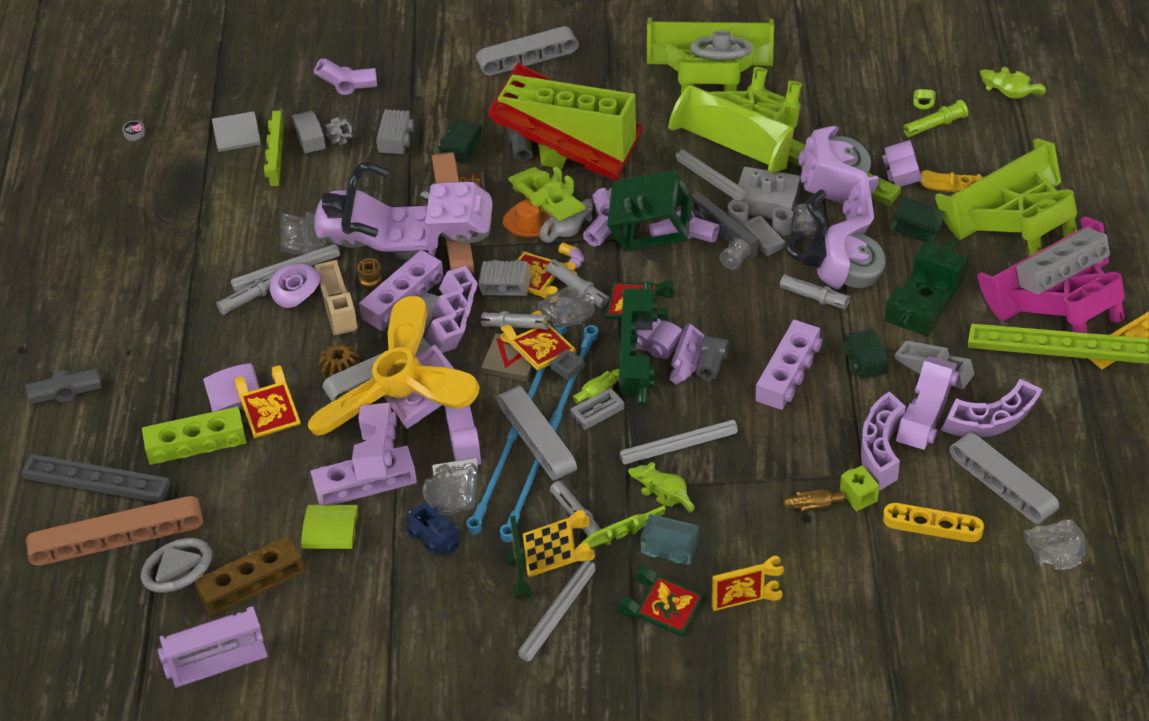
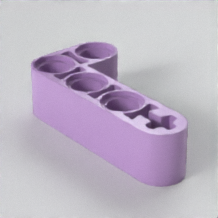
M470 405L460 409L444 406L455 461L476 458L477 465H481L478 434L476 427H474Z

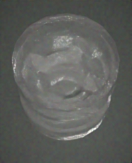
M799 204L793 209V231L795 233L801 231L804 236L812 234L816 228L815 218L809 213L807 204Z
M735 238L729 243L728 248H725L720 253L719 259L726 268L736 270L742 264V260H745L750 255L751 249L744 240Z

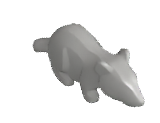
M585 199L581 202L586 206L582 213H576L571 218L567 217L562 222L551 216L540 230V239L545 243H550L557 237L566 238L577 234L585 220L591 222L593 219L592 199ZM552 224L551 233L548 235V229Z

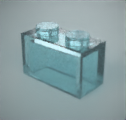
M649 514L641 535V553L647 554L650 557H660L675 563L690 565L699 542V526Z

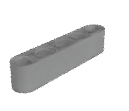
M564 26L483 48L476 54V60L485 75L491 76L513 70L517 63L527 66L573 53L579 44L571 29Z
M424 337L421 339L416 357L431 347ZM383 353L328 377L324 381L322 388L330 400L333 402L373 378V364Z
M520 385L497 395V401L502 412L553 481L577 470V464L571 452Z
M969 432L950 446V454L957 463L1035 524L1042 523L1059 509L1058 500L1052 493L976 434Z

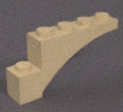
M337 260L314 265L321 275L319 286L333 336L356 331L358 327L355 309L350 292H347Z

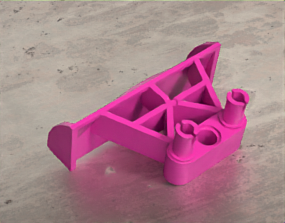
M1085 216L1081 218V229L992 277L982 272L979 273L977 278L981 291L998 319L1003 322L1019 312L1067 316V321L1072 325L1073 332L1088 333L1086 322L1106 309L1109 310V320L1111 322H1121V319L1124 320L1125 315L1122 302L1125 294L1122 276L1117 272L1105 274L1101 267L1109 263L1108 257L1039 295L1019 286L1017 265L1086 228L1104 233L1103 222Z

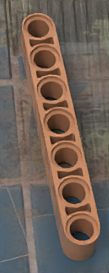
M454 152L432 155L436 184L459 182ZM445 238L450 270L466 266L471 274H475L470 243H461Z
M187 496L30 533L26 538L28 560L33 565H45L197 529L203 524L200 502L196 497Z

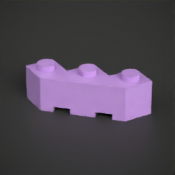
M466 266L446 273L439 287L443 295H440L432 311L436 319L432 321L425 335L431 346L435 344L441 353L455 349L466 328L467 318L478 284Z

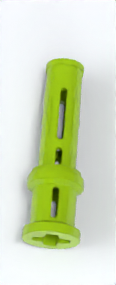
M960 99L948 107L942 106L936 113L904 124L903 128L906 129L904 133L910 138L938 125H949L956 119L967 118V106Z

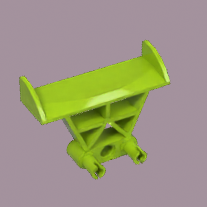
M648 18L647 64H668L678 71L681 94L688 85L694 86V84H723L724 91H737L740 73L751 65L773 66L774 19H770L769 23L652 22V18ZM715 31H728L730 36L749 41L753 46V50L742 58L715 60L692 53L690 45L699 38L713 36ZM708 45L700 46L699 48L705 49Z
M754 67L752 83L747 88V91L707 92L688 85L674 106L668 129L676 130L683 128L768 164V172L770 173L787 169L794 127L797 126L801 105L798 100L802 83L788 81L786 97H783L764 88L767 69Z
M1037 138L1033 140L1034 150L949 197L941 193L936 194L935 199L940 214L956 238L962 240L978 230L1021 232L1023 238L1027 240L1030 257L1043 250L1041 243L1042 235L1062 224L1064 238L1076 232L1075 217L1077 215L1074 192L1068 189L1057 191L1054 188L1061 183L1055 144Z

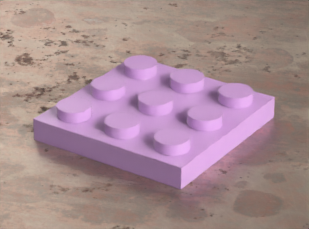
M435 344L417 356L422 366L454 369ZM415 392L403 398H393L386 394L384 395V398L390 403V406L407 429L441 406V404L432 402Z

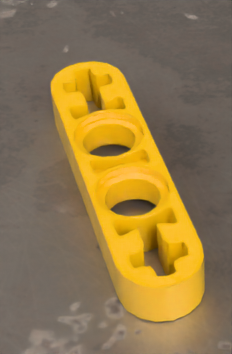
M891 503L885 507L883 513V522L889 528L966 542L979 541L984 530V523L978 517L912 505ZM898 514L897 518H893L892 515ZM915 517H924L927 522L918 524L913 519ZM948 521L953 526L951 528H943L939 523ZM969 527H974V531H969Z

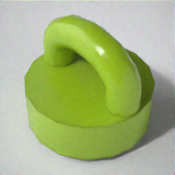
M915 90L913 96L914 106L920 110L932 108L935 103V91ZM919 100L929 101V103L922 105L919 103Z

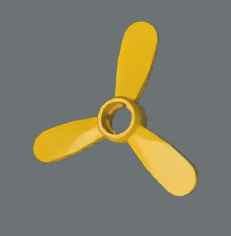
M408 296L395 303L391 311L388 327L389 350L380 355L373 364V378L317 411L308 422V428L314 435L319 436L331 432L360 412V406L370 405L385 394L393 398H403L415 392L432 402L455 409L464 408L476 399L480 386L474 376L447 367L422 366L419 359L415 356L424 334L428 313L427 306L422 298Z

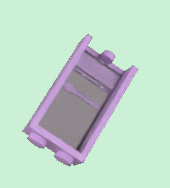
M253 606L247 608V612H239L235 616L230 615L166 636L167 638L165 639L164 636L159 637L162 648L157 650L166 678L173 679L175 688L268 657Z

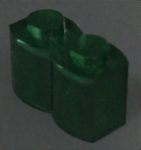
M459 119L455 120L453 124L449 125L445 137L440 139L438 148L441 154L454 152L455 161L467 163L474 149L477 148L481 141V125Z
M873 328L845 334V342H842V349L844 355L850 358V367L853 373H856L860 379L888 373L889 360Z

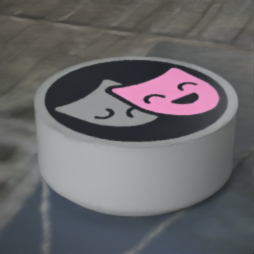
M129 121L124 124V137L130 141L141 139L145 134L143 123Z

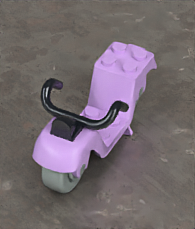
M830 126L813 131L811 137L807 138L806 147L799 155V164L802 165L801 181L804 182L806 191L814 193L807 201V209L817 222V230L804 252L794 248L804 238V234L801 231L796 232L786 241L785 250L789 256L795 260L802 261L804 265L816 267L819 278L836 290L840 289L843 284L853 288L869 287L879 279L886 264L885 254L880 245L872 238L864 235L874 219L871 196L877 187L878 176L868 178L867 174L871 167V159L868 151L862 144L849 137L836 136L839 127ZM824 198L843 204V212L846 214L847 220L832 225L827 229L826 219L816 204Z
M363 162L354 169L347 190L323 193L314 217L316 236L324 237L327 241L338 246L358 248L367 245L384 252L428 250L429 254L434 257L440 234L449 240L461 243H474L484 240L490 232L493 203L490 194L475 183L456 182L432 184L428 206L391 208L363 191L356 190L359 179L365 171L383 177L388 175L389 169L374 163Z

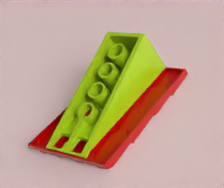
M519 63L514 67L488 110V115L494 122L521 133V136L554 149L559 155L585 165V168L615 181L618 180L642 133V125L636 122L635 94L556 82Z

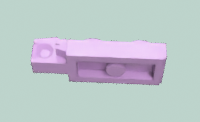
M690 323L684 326L672 359L673 362L671 363L674 369L671 371L669 380L675 385L685 381L686 378L690 377L691 373L696 371L701 357V348L705 335Z

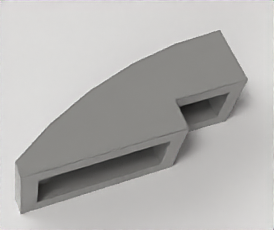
M313 111L291 115L304 153L326 149L324 135Z
M906 340L894 355L896 360L921 374L924 360L928 356L956 363V372H959L956 385L951 387L964 389L975 374L971 359L950 356L948 348Z

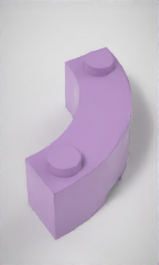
M928 356L924 360L915 393L919 395L918 398L915 397L912 404H909L901 419L896 438L897 442L925 450L929 443H934L937 434L936 426L943 412L950 388L955 386L958 380L959 372H956V363Z
M1019 379L1010 393L1002 397L1001 400L991 404L970 403L956 398L941 431L961 437L971 432L980 438L1005 432L1018 424L1029 413L1043 389Z
M890 391L871 407L870 413L866 421H864L862 433V465L879 485V491L898 480L900 460L893 453L889 440L899 429L906 406Z

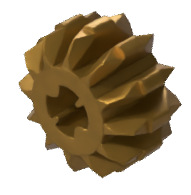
M337 343L334 347L327 346L326 351L321 352L319 367L325 378L360 363L359 356L354 347H348L346 343L341 346Z

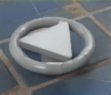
M715 31L713 36L699 38L690 45L692 53L715 60L742 58L753 50V46L749 41L730 36L728 31ZM708 45L705 49L699 48L700 46Z
M197 538L175 540L159 548L146 560L141 570L140 579L145 588L154 592L167 593L177 591L193 583L203 575L210 565L212 550L207 542ZM190 547L198 548L202 553V557L201 555L182 551L180 549ZM161 560L155 579L156 582H154L150 573L152 568Z

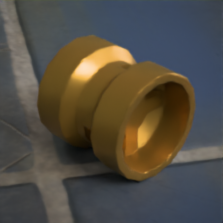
M373 258L360 261L357 269L361 287L365 290H375L383 281L379 261Z

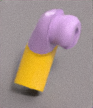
M564 242L561 243L558 250L559 253L570 257L569 262L575 263L576 268H579L581 262H584V256L580 249Z

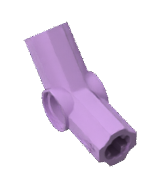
M321 58L314 69L315 75L336 86L337 92L342 95L351 94L355 89L377 87L375 68L353 71L351 68L339 67L328 59Z
M606 188L598 189L596 193L592 194V200L598 217L583 233V238L593 247L601 245L608 235L612 233L607 226L611 191L606 190Z
M679 210V211L676 212V214L678 215L679 218H680L681 210ZM691 211L689 238L694 237L714 243L720 230L719 224L694 217V213ZM670 219L649 224L652 237L678 232Z

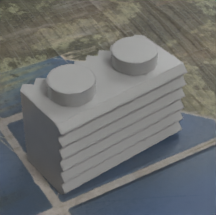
M384 110L376 139L378 153L404 154L405 148L410 146V132L414 130V120L410 119V112L408 110L406 112L404 110Z
M499 260L484 261L478 281L481 294L527 296L531 281V271L528 262L521 260L510 262Z

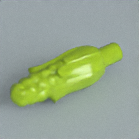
M619 369L612 372L607 370L602 375L588 381L582 387V391L573 396L574 401L579 404L586 399L597 396L608 388L613 389V385L619 381Z

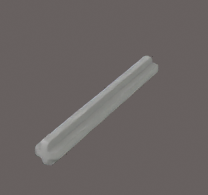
M680 150L679 153H676L678 162L735 200L742 201L743 198H746L745 189L687 151Z
M332 244L233 278L231 280L232 288L235 292H238L253 284L254 280L265 278L286 265L307 264L313 266L339 257V248L336 244Z
M735 420L721 422L621 450L620 458L623 464H629L736 434L738 427Z
M583 561L518 650L521 659L527 662L532 660L596 569L593 562Z

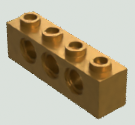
M286 536L280 540L273 541L257 551H252L234 562H229L211 573L202 575L194 583L200 600L210 617H213L303 573L304 568L300 554L289 537Z

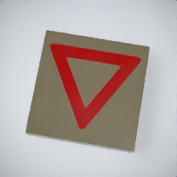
M495 333L481 367L482 373L528 382L533 366L510 343L503 342L500 338L501 334Z

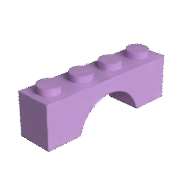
M390 403L360 406L359 424L362 438L366 441L354 445L352 461L356 480L387 477V469L392 465V440L395 439L394 426H397L396 413L391 412Z

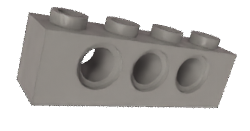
M1086 228L1017 265L1019 286L1039 295L1110 256L1107 234Z

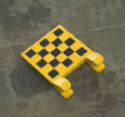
M584 510L576 511L569 518L523 533L527 575L529 577L576 561H590L594 559V550L590 549L588 543H582L575 549L572 528H586L590 525V519L586 516Z

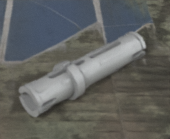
M553 259L552 263L548 264L546 271L578 292L582 299H588L600 309L603 308V305L607 304L609 296L596 289L592 282L583 280L556 259Z
M275 272L265 278L254 280V283L216 302L220 313L224 316L254 298L267 295V292L270 291V280Z
M786 274L783 275L780 282L781 289L815 299L822 305L829 304L845 310L850 301L849 295L841 294L831 290L830 287L817 286Z
M502 311L501 313L483 312L481 318L490 319V321H481L483 327L501 328L509 324L513 328L547 330L550 326V323L541 322L550 321L548 314H510L509 311Z
M562 481L552 484L550 492L570 515L578 510H584L586 516L589 517L590 525L586 528H581L588 537L602 529L593 520L592 513L583 508Z

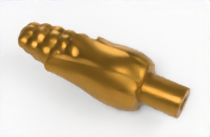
M827 489L807 492L796 491V495L786 497L783 504L786 508L790 509L800 508L801 512L810 509H825L830 507L832 503L844 502V493H831Z

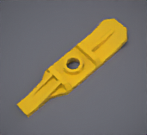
M925 170L921 172L922 180L920 183L925 188L935 191L959 192L984 177L981 174L976 176L956 175L953 172L950 174H940Z

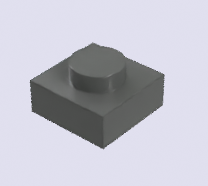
M568 349L550 362L551 369L567 380L571 379L585 367L584 360Z

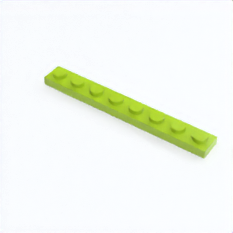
M971 324L968 348L1149 364V338Z

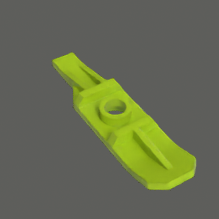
M661 506L645 514L629 517L594 532L582 543H588L590 549L604 543L610 545L611 540L615 537L616 539L623 538L630 531L632 534H636L638 530L650 521L664 515L666 508Z

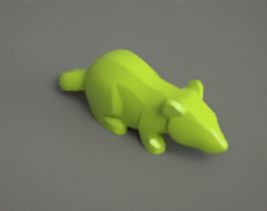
M1002 67L1000 73L987 69L980 71L982 81L986 84L988 91L994 87L1013 99H1021L1028 94L1041 97L1046 92V88L1042 84L1030 85V77L1020 71L1010 74V70L1007 67Z
M654 462L649 463L647 466L640 465L628 470L631 477L646 486L641 490L644 495L649 496L655 493L658 496L656 498L657 502L672 507L674 504L681 503L688 512L691 513L695 507L687 496L686 483L681 476L662 473L656 470Z

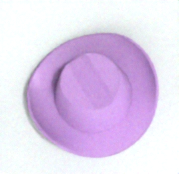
M307 264L283 266L274 273L270 280L271 296L282 307H295L315 291L320 282L321 275L315 268Z

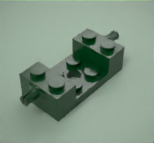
M949 239L944 248L924 242L915 256L914 270L902 288L896 287L886 302V322L929 337L966 275L968 257L953 252L957 246L955 240ZM926 293V294H929L930 296L924 297V296H921L920 294Z
M649 281L643 282V289L623 288L619 364L621 396L638 397L637 404L641 406L647 405L650 389L655 388L654 365H650L649 356H637L636 351L638 330H653V322H658L657 298H653V283Z

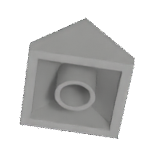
M255 111L212 119L218 152L261 145Z

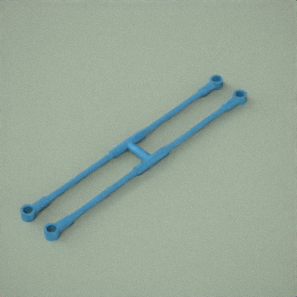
M559 318L554 320L553 328L560 335L567 332V322ZM588 325L584 329L585 338L580 347L581 352L579 354V357L583 360L586 353L589 352L593 341H596L599 336L598 328L594 325ZM542 368L537 371V374L528 392V396L531 400L535 394V391L538 387V384L541 380L545 368ZM577 374L568 380L558 407L553 412L549 421L550 426L555 432ZM513 426L508 434V441L483 499L478 504L473 517L468 518L466 522L467 530L470 534H478L482 531L481 521L487 510L486 505L513 442L517 440L519 435ZM535 459L516 507L510 514V516L516 517V523L519 521L520 511L540 466L537 459ZM510 516L506 525L500 528V536L504 542H512Z

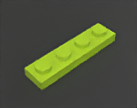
M272 111V120H268L270 134L267 135V146L269 149H266L265 152L268 164L264 165L265 177H269L270 186H279L284 125L281 111Z

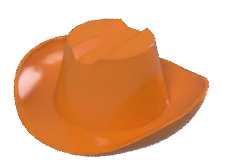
M525 199L505 214L503 225L510 233L518 237H539L542 226L552 215L547 211H541V206L532 205L530 199Z

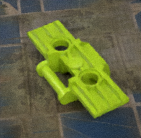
M536 167L508 178L516 192L524 194L525 198L530 199L532 205L541 206V211H547L560 222L567 217H573L576 213L580 214L586 209L584 204L572 196L574 192L573 179L567 175L565 176L566 183L563 184L562 172L558 167L553 168L554 175L552 178H549V174L546 171H540Z

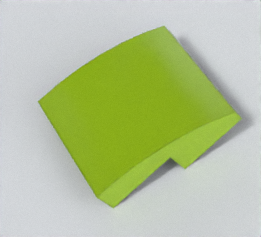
M308 505L303 524L301 548L352 549L356 536L355 525L358 517V505Z

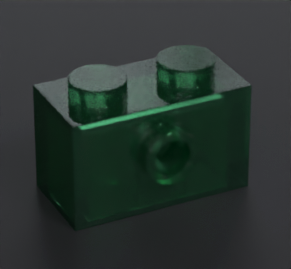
M902 196L890 229L933 244L942 224L945 211Z

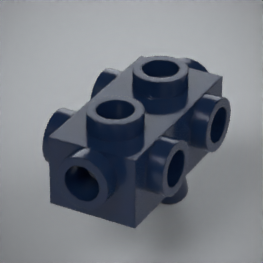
M423 502L418 507L410 510L408 515H406L407 533L414 540L420 538L429 553L434 554L437 552L442 557L447 552L452 554L458 549L460 545L459 527L453 521L449 522L448 519L444 518L436 507L432 508L426 502Z

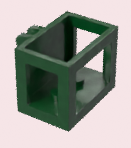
M676 170L613 181L607 226L625 252L688 241L692 195ZM678 206H681L680 218L675 212ZM669 217L678 231L676 233L635 240L636 223ZM623 225H624L623 233H622V231L620 230V228H619L618 226H623Z

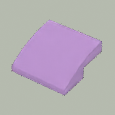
M251 363L233 366L203 379L212 412L238 406L244 411L235 388V378L244 377L248 392L260 389L254 366Z

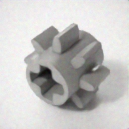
M337 117L325 126L327 128L326 137L332 141V144L338 142L342 145L347 143V139L352 138V126L346 122V119L339 120Z

